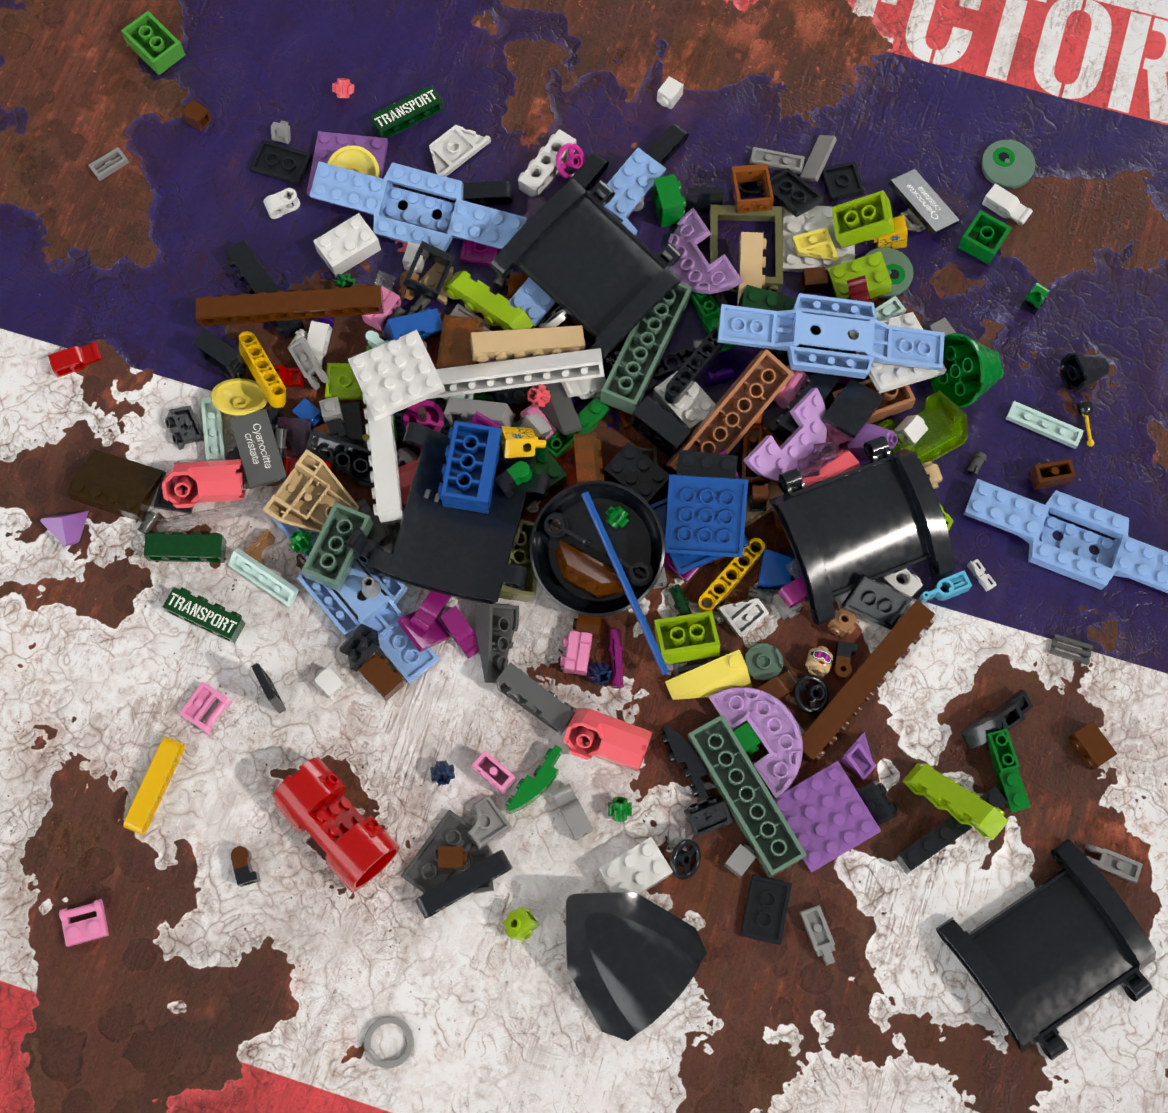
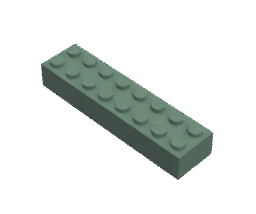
M683 283L677 285L629 333L601 390L600 402L632 415L633 411L639 406L690 300L692 287Z
M723 714L688 733L687 740L703 763L720 796L725 800L730 813L750 847L754 850L767 876L771 878L805 858L807 854Z

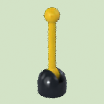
M1082 402L1077 404V410L1081 416L1085 417L1088 436L1087 445L1092 447L1094 441L1091 437L1088 416L1093 412L1092 402Z

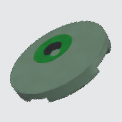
M1000 140L994 142L985 150L981 169L986 179L993 185L996 183L1002 187L1016 189L1022 187L1031 179L1035 171V158L1032 152L1022 143L1014 140Z
M889 247L876 248L865 256L881 251L892 282V292L877 297L890 299L904 293L909 288L913 279V267L910 260L899 250Z

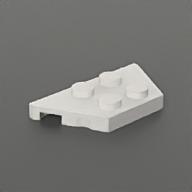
M454 125L429 145L437 175L448 176L491 142V138L487 135L485 137L477 135L473 130H466L461 126Z

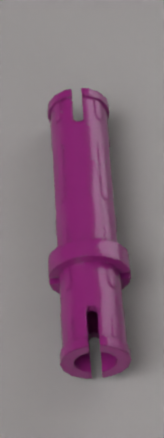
M615 628L609 630L610 646L608 651L611 657V688L618 689L624 688L622 663L624 646H622L621 640L622 630Z

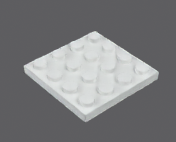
M815 206L798 217H795L784 207L782 208L783 272H803V269L825 267L826 273H828V268L855 260V245L842 248L836 239L831 210L833 206ZM827 227L838 254V260L832 261L797 255L792 242L793 236Z
M913 312L880 321L890 326L923 330ZM851 330L848 332V337L856 340L858 334L856 331ZM856 352L858 355L867 356V354L864 352ZM872 362L868 375L880 394L943 375L947 369L944 364L941 370Z
M417 330L401 336L399 340H391L348 359L375 421L445 392L444 385Z

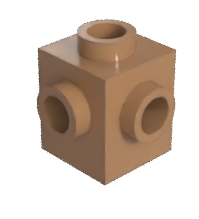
M843 607L839 611L835 609V619L831 620L827 627L841 639L846 634L850 636L857 628L855 625L858 620L856 614Z

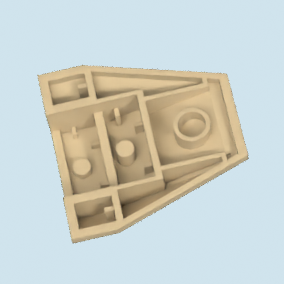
M306 449L295 464L292 472L262 511L278 522L320 534L335 502L356 511L360 507L325 462Z

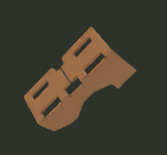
M408 270L400 275L401 289H399L398 295L400 296L401 294V300L404 298L412 300L414 298V291L407 289L403 285ZM413 272L411 279L419 282L420 275Z
M268 529L257 538V542H253L245 551L246 554L259 563L264 560L261 557L262 551L266 547L272 546L275 542V537Z

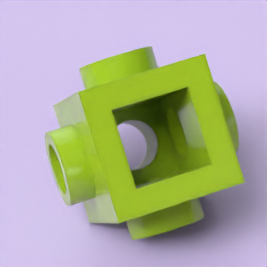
M521 906L517 910L511 911L507 915V919L502 922L506 927L505 932L509 938L519 941L530 938L533 931L540 925L531 911Z

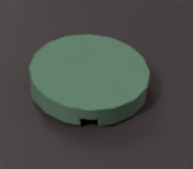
M757 643L745 655L744 661L749 676L756 681L768 682L777 677L782 670L783 657L779 649L768 643Z

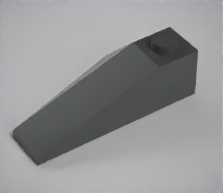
M562 383L542 384L546 385V390L550 391L551 398L545 404V407H539V409L551 421V424L563 435L582 430L572 400L567 396Z
M475 604L474 626L485 683H496L497 678L508 665V652L514 644L512 642L513 634L519 626V606Z

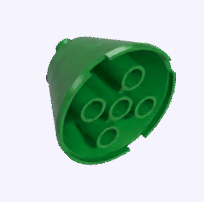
M952 333L944 336L943 364L947 370L943 375L930 378V381L940 401H944L950 408L959 409L974 403L1003 377L1004 371L999 353L996 350H991L965 334Z

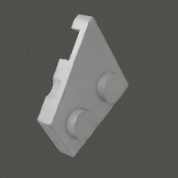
M759 598L747 599L717 607V610L740 638L769 614Z

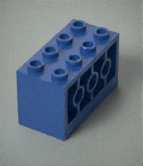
M455 421L454 427H450L449 430L450 442L445 452L447 464H443L442 467L443 482L439 484V500H442L444 507L489 514L495 482L494 478L496 476L502 443V429Z

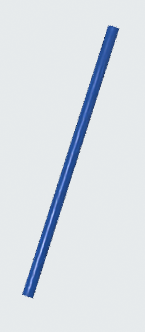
M585 492L581 494L661 674L665 675L669 673L668 667L590 494Z

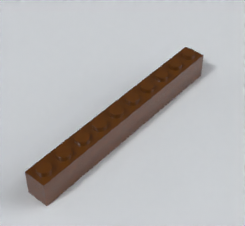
M375 284L362 287L315 288L305 291L298 289L291 292H259L249 295L242 293L235 296L221 295L220 297L203 296L202 298H196V320L200 327L384 314L381 285Z
M915 601L802 735V756L807 761L812 763L815 759L817 761L821 759L826 753L823 751L825 746L828 744L831 747L838 738L835 734L839 730L843 732L850 724L848 719L851 715L856 717L862 710L861 703L864 700L868 702L875 694L872 690L876 686L880 688L887 680L884 677L889 671L892 674L899 665L896 663L900 657L904 659L911 651L908 647L912 643L915 645L922 638L920 634L922 630L928 631L933 625L934 621L932 618L936 614L920 601Z

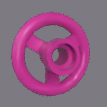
M574 143L563 145L556 155L557 170L566 179H570L575 173L568 174L564 171L565 168L571 167L578 170L585 162L582 149ZM568 149V156L565 162L561 164L562 154Z

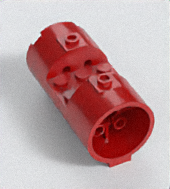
M319 757L303 763L299 766L300 770L296 771L292 776L288 775L273 794L274 805L299 833L306 830L327 853L325 857L327 860L326 864L344 885L354 893L378 875L393 860L400 847L372 816L364 818L352 806V803L344 797L346 792L344 784Z

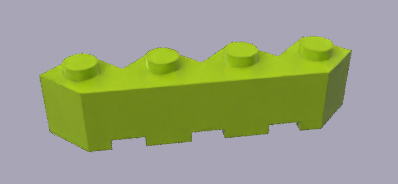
M466 271L456 272L443 285V288L446 290L445 293L449 298L453 300L462 299L468 311L472 313L481 312L485 322L491 326H501L503 330L530 329L534 325L523 309L520 307L515 309L509 304L510 301L499 293L494 295L489 291L490 287L479 280L475 282Z
M916 764L902 781L915 795H924L937 809L947 810L960 824L972 826L984 839L994 840L1009 822L1004 817L1005 814L1001 809L990 805L974 792H970L958 785L953 779L945 777L934 770L929 764Z

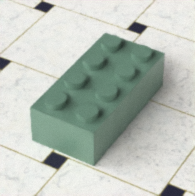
M335 502L301 570L304 577L341 592L357 559L355 557L356 553L347 546L346 542L355 528H360L368 536L373 526L371 517Z

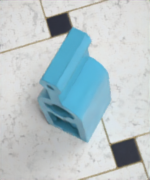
M964 570L940 580L932 591L923 592L918 601L922 604L932 598L944 601L967 592L972 587V584ZM941 587L945 588V589L947 590V592L945 593V592L941 591L940 588H941Z

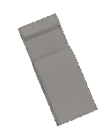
M570 784L551 792L575 841L593 832V827Z

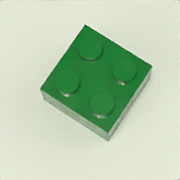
M675 174L654 178L653 201L661 228L677 225L685 215L684 207H686V200L684 196H681V183L679 180L677 181Z
M980 210L963 235L958 248L989 265L1005 242L1012 227Z

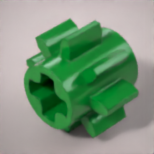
M349 273L344 275L338 274V278L333 280L335 287L340 288L355 286L354 282L356 281V279L350 278Z
M617 505L615 508L610 506L605 512L608 515L605 520L616 529L619 525L624 527L629 521L626 518L629 513L620 505Z
M297 530L289 537L291 541L289 547L294 552L298 553L300 551L303 554L312 547L313 544L310 541L313 537L306 530L303 532Z
M625 797L613 798L612 802H608V816H612V819L616 822L626 821L627 816H632V803H628Z

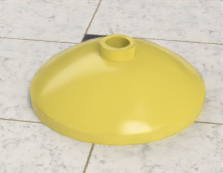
M345 146L338 149L327 163L380 178L377 160L368 150L360 146Z
M244 378L223 381L216 385L211 393L213 405L221 412L233 416H243L260 411L268 402L258 383Z

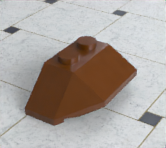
M752 425L744 434L742 479H748V482H762L768 479L757 475L743 461L753 449L769 435H772L779 447L782 445V442L769 432L764 425Z
M563 541L559 542L555 557L565 582L596 599L624 591L614 569Z

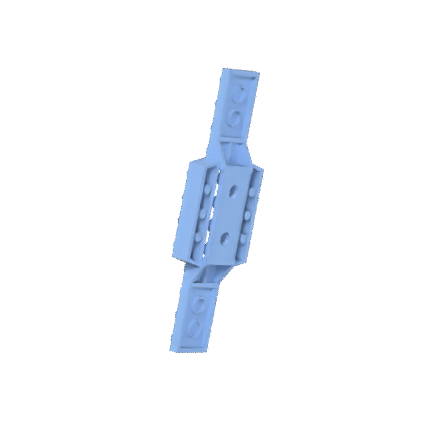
M640 148L634 151L608 182L607 185L616 194L604 206L635 236L637 235V230L628 220V217L653 187L654 178L661 177L666 171L664 166ZM530 278L524 282L509 300V304L515 309L520 307L525 311L534 323L533 328L537 327L556 304Z
M319 161L310 192L311 198L373 215V233L375 235L407 244L411 242L420 245L424 241L445 252L453 238L464 239L502 250L527 220L526 217L463 201L462 181L393 162L382 179ZM393 184L448 198L456 202L452 203L394 187ZM402 200L408 203V207L405 210L398 208V203ZM434 210L442 212L440 219H433L432 213Z
M799 293L792 310L772 311L722 304L717 342L787 351L791 370L865 379L869 374L872 362L941 370L943 368L945 333L887 325L877 320L874 303ZM818 326L821 332L819 335H814L811 333L810 328ZM849 331H856L858 338L856 340L850 339L848 337ZM801 344V345L816 346V347H821V348H832V349H839V350L856 351V352H860V353H861V352H864V353L867 354V356H866V355H858V354H850V353H842V352L819 350V349L803 348V347H797V346Z
M976 480L964 515L1021 537L1029 543L1028 562L1100 590L1109 583L1113 576L1135 580L1168 593V552L1128 537L1129 518L1055 490L1044 505L982 480ZM1048 513L1061 517L1068 521L1074 522L1076 524L1082 525L1089 529L1095 530L1102 534L1108 535L1110 537L1115 538V540L1105 538L1103 536L1093 533L1092 531H1087L1073 524H1069L1055 517H1051ZM1059 531L1063 536L1062 540H1055L1052 536L1053 532ZM1089 546H1097L1099 553L1097 555L1091 554Z
M272 518L288 539L297 530L302 532L305 530L278 522ZM309 530L306 531L313 537L310 541L313 545L307 552L302 554L306 560L319 536V533ZM356 559L357 562L355 561L341 592H337L357 614V620L331 588L305 578L302 572L298 575L297 579L346 639L350 637L360 624L377 630L380 650L409 684L440 661V658L431 647L419 652L397 623L399 618L404 615L396 605L407 592L406 586L402 582L382 575H373ZM369 575L379 582L383 593L380 591L376 597L361 601L357 598V595L361 591L363 579Z

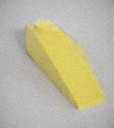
M740 650L665 681L672 700L711 697L718 692L731 688H752L748 669Z

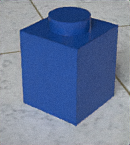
M306 398L292 410L295 419L310 431L322 424L323 417L321 411Z

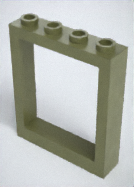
M710 205L709 265L717 260L718 220L775 222V277H765V286H762V289L775 293L781 292L783 286L782 206H772V210L764 212L736 213L735 205ZM738 286L726 291H732L737 293Z

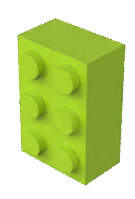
M884 190L831 207L835 236L842 248L895 232L890 200Z
M881 251L828 268L830 282L836 298L849 299L847 280L864 275L867 280L870 299L892 292V282Z
M712 611L654 620L657 645L666 664L720 655V641Z

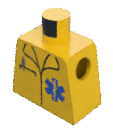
M904 215L893 218L895 232L867 240L866 244L877 243L878 248L889 247L898 249L907 247L908 230Z
M501 426V448L505 458L535 456V448L546 447V437L535 436L531 428Z

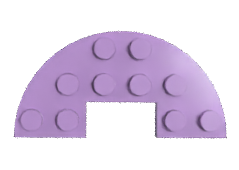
M692 208L677 223L678 227L674 234L671 233L668 243H671L682 253L681 258L671 269L683 279L681 283L692 287V291L696 293H719L743 283L725 254L709 265L697 244L710 236L711 233L695 209Z
M811 388L791 409L790 413L799 427L780 447L772 435L766 436L743 460L757 475L768 478V480L779 481L778 476L781 473L797 468L801 474L815 465L823 451L827 435V423L822 421L826 409L823 398L817 388Z
M731 688L709 697L719 714H723L732 731L746 721L750 723L769 754L753 765L775 798L780 796L794 781L802 761V736L793 714L776 697L754 688Z

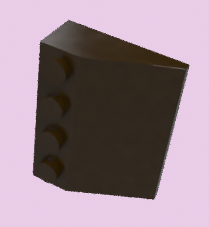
M94 449L74 475L66 493L73 501L143 522L146 517L145 513L149 510L164 471Z

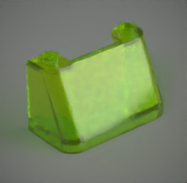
M938 391L926 399L925 410L917 414L924 420L928 430L915 444L902 443L898 438L897 444L891 452L895 453L903 449H909L916 452L922 464L934 461L965 443L968 438L967 414L941 391ZM886 420L877 425L893 431L898 427L892 420Z

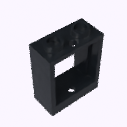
M422 241L403 285L411 291L422 293L428 299L436 300L455 256ZM420 255L445 266L435 290L411 279Z
M206 329L193 342L200 357L230 379L241 378L245 374L247 367L240 353Z

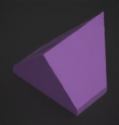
M89 511L41 518L40 522L65 547L79 543Z
M865 732L839 760L863 781L876 767L871 757Z

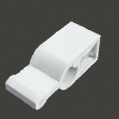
M996 183L987 193L982 205L1001 217L1011 218L1021 226H1023L1033 212L1032 209L1020 204L1019 199Z
M311 321L306 341L322 366L323 358L327 353L332 327L329 324Z
M604 376L561 383L569 398L579 396L580 399H594L596 397L600 398L606 379Z

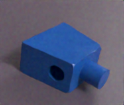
M764 549L757 588L780 590L791 581L801 577L800 570L793 569L794 559Z

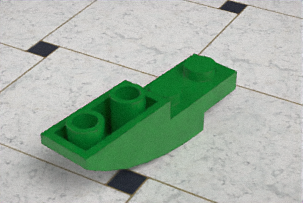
M691 291L690 297L706 333L709 334L713 329L719 328L720 308L711 294ZM725 343L721 352L736 347L737 345Z
M598 397L594 398L577 415L582 430L563 435L558 430L546 442V448L556 459L562 456L597 427V423L610 412V408L600 402Z
M1003 729L988 733L987 738L993 769L1000 793L1004 794L1008 802L1009 812L1013 813L1031 808L1018 770L1020 765L1008 730Z
M555 745L553 749H548L544 756L546 761L542 766L539 765L533 774L535 778L527 775L525 779H520L516 786L518 791L515 796L511 795L505 804L507 806V813L513 814L538 799L548 789L559 774V770L554 768V765L562 754V748Z

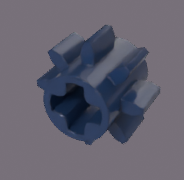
M596 661L589 666L586 675L590 678V682L593 685L599 683L603 686V684L610 680L612 671L605 661L601 664Z
M447 760L436 761L435 766L430 767L431 780L437 781L439 786L449 784L451 779H455L454 765H449Z

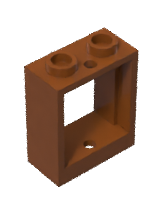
M767 163L732 166L730 180L736 213L772 210L774 198ZM762 181L765 198L740 199L738 183Z

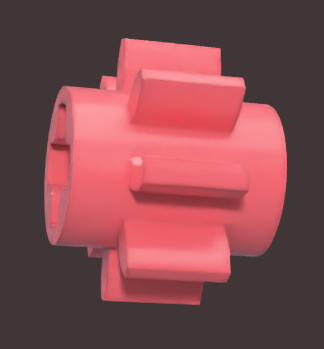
M337 78V82L332 83V92L337 93L338 98H350V94L354 93V84L350 83V79Z
M539 384L534 385L528 391L527 397L528 401L532 402V407L539 408L545 407V404L550 401L551 395L550 391L546 390V385Z

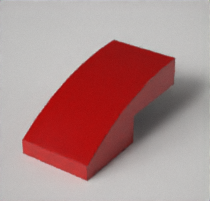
M273 366L285 387L304 386L305 377L299 367Z

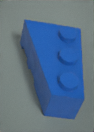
M427 308L418 313L388 319L383 331L388 341L399 340L401 336L415 330L418 331L421 339L424 340L442 334L445 328L437 308L432 310Z

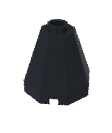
M1073 352L1068 353L1061 360V365H1064V368L1060 370V376L1066 389H1073L1075 393L1082 392L1109 372V363L1106 358L1101 356Z

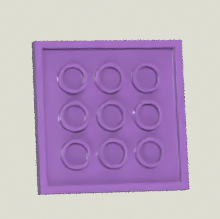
M318 131L307 187V196H310L318 162L328 163L333 153L345 146H360L368 150L377 160L380 178H382L388 138Z
M838 761L782 793L777 798H774V801L807 854L803 860L811 873L881 832Z

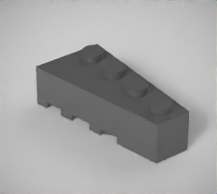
M511 662L496 680L497 689L560 735L567 728L575 714L574 708L567 702L562 703L557 699V695L544 689L539 682L530 678Z

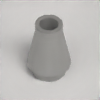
M367 576L362 581L361 591L365 597L374 598L380 593L381 586L378 581Z

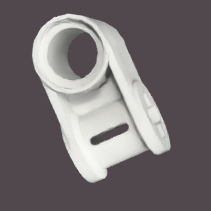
M286 188L276 194L269 195L263 201L272 219L280 218L300 207V200L297 197L296 191L292 188Z

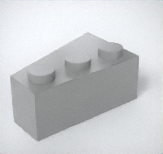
M449 397L444 411V415L452 427H454L455 421L469 423L476 411L502 426L511 427L514 419V414L507 403Z

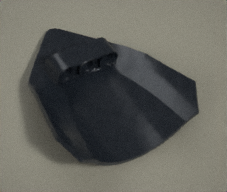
M638 893L571 894L566 900L567 969L601 1031L629 1041L658 1019L676 1001L694 977L707 952L694 926Z

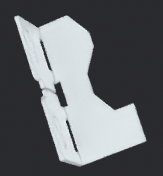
M978 559L968 563L967 567L986 592L997 585L989 574H984L986 569Z

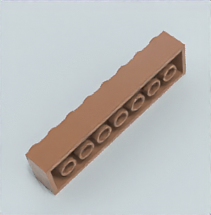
M767 349L761 350L665 466L674 474L677 473L679 450L717 454L725 449L727 454H729L792 378L794 373Z

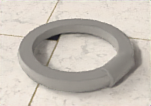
M396 1017L378 1019L368 1028L364 1038V1049L367 1058L374 1066L386 1069L398 1067L406 1062L414 1047V1036L411 1028L406 1022ZM388 1023L400 1026L405 1031L408 1040L404 1054L399 1059L391 1062L382 1061L371 1049L373 1033L378 1027Z

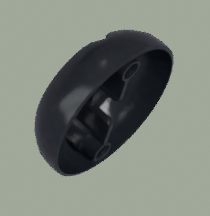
M609 481L581 482L560 491L551 498L539 513L530 538L531 565L540 586L552 600L563 608L584 616L605 617L616 615L632 608L625 591L596 599L563 580L555 557L560 541H563L614 569L581 494L589 492L626 576L629 577L628 581L638 603L652 591L662 573L666 555L664 531L657 514L650 504L632 489ZM617 505H620L629 513L626 517L629 521L624 527L619 525L616 529L605 520L608 517L605 512L610 506L615 508ZM558 519L560 521V524L556 523L553 520ZM551 525H553L554 527H556V528H558V529H557V530H553V529L551 528ZM639 567L644 568L645 571H646V573L642 572L641 570H639V569H637V568H639ZM635 573L639 574V575L642 576L643 578H641V579L637 578V577L635 576Z

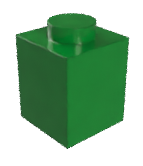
M749 722L733 731L746 754L752 755L759 750L758 746H760L762 741Z

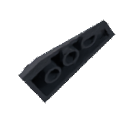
M311 430L306 449L337 467L338 471L344 472L356 483L372 488L375 487L370 478V471H373V467L369 465L368 455H371V451L368 450L367 441Z

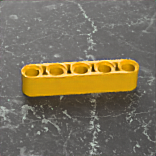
M242 332L239 335V352L269 404L274 408L283 407L286 403V388L256 336L252 332Z
M751 539L749 546L743 548V557H735L700 596L697 605L699 613L715 610L757 563L765 549V544L761 539ZM757 546L760 551L754 552L751 550V547ZM745 560L748 565L742 566L738 561ZM733 574L736 579L730 580L726 575ZM719 587L722 588L724 592L722 594H717L714 591V589ZM704 601L710 602L711 607L705 608L702 606L701 603Z
M167 736L162 739L125 818L124 828L141 835L147 832L182 757L185 743Z

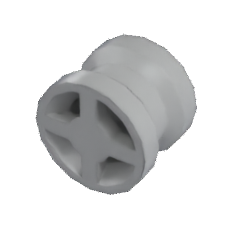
M668 826V847H673L682 840H685V826L680 828Z

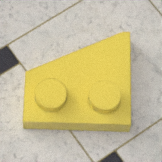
M827 227L792 237V242L798 256L832 261L838 260V254Z

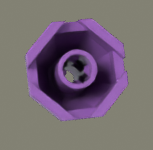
M866 423L855 439L851 438V443H848V449L857 460H869L863 447L865 442L884 436L888 441L891 451L897 444L898 438L893 430Z

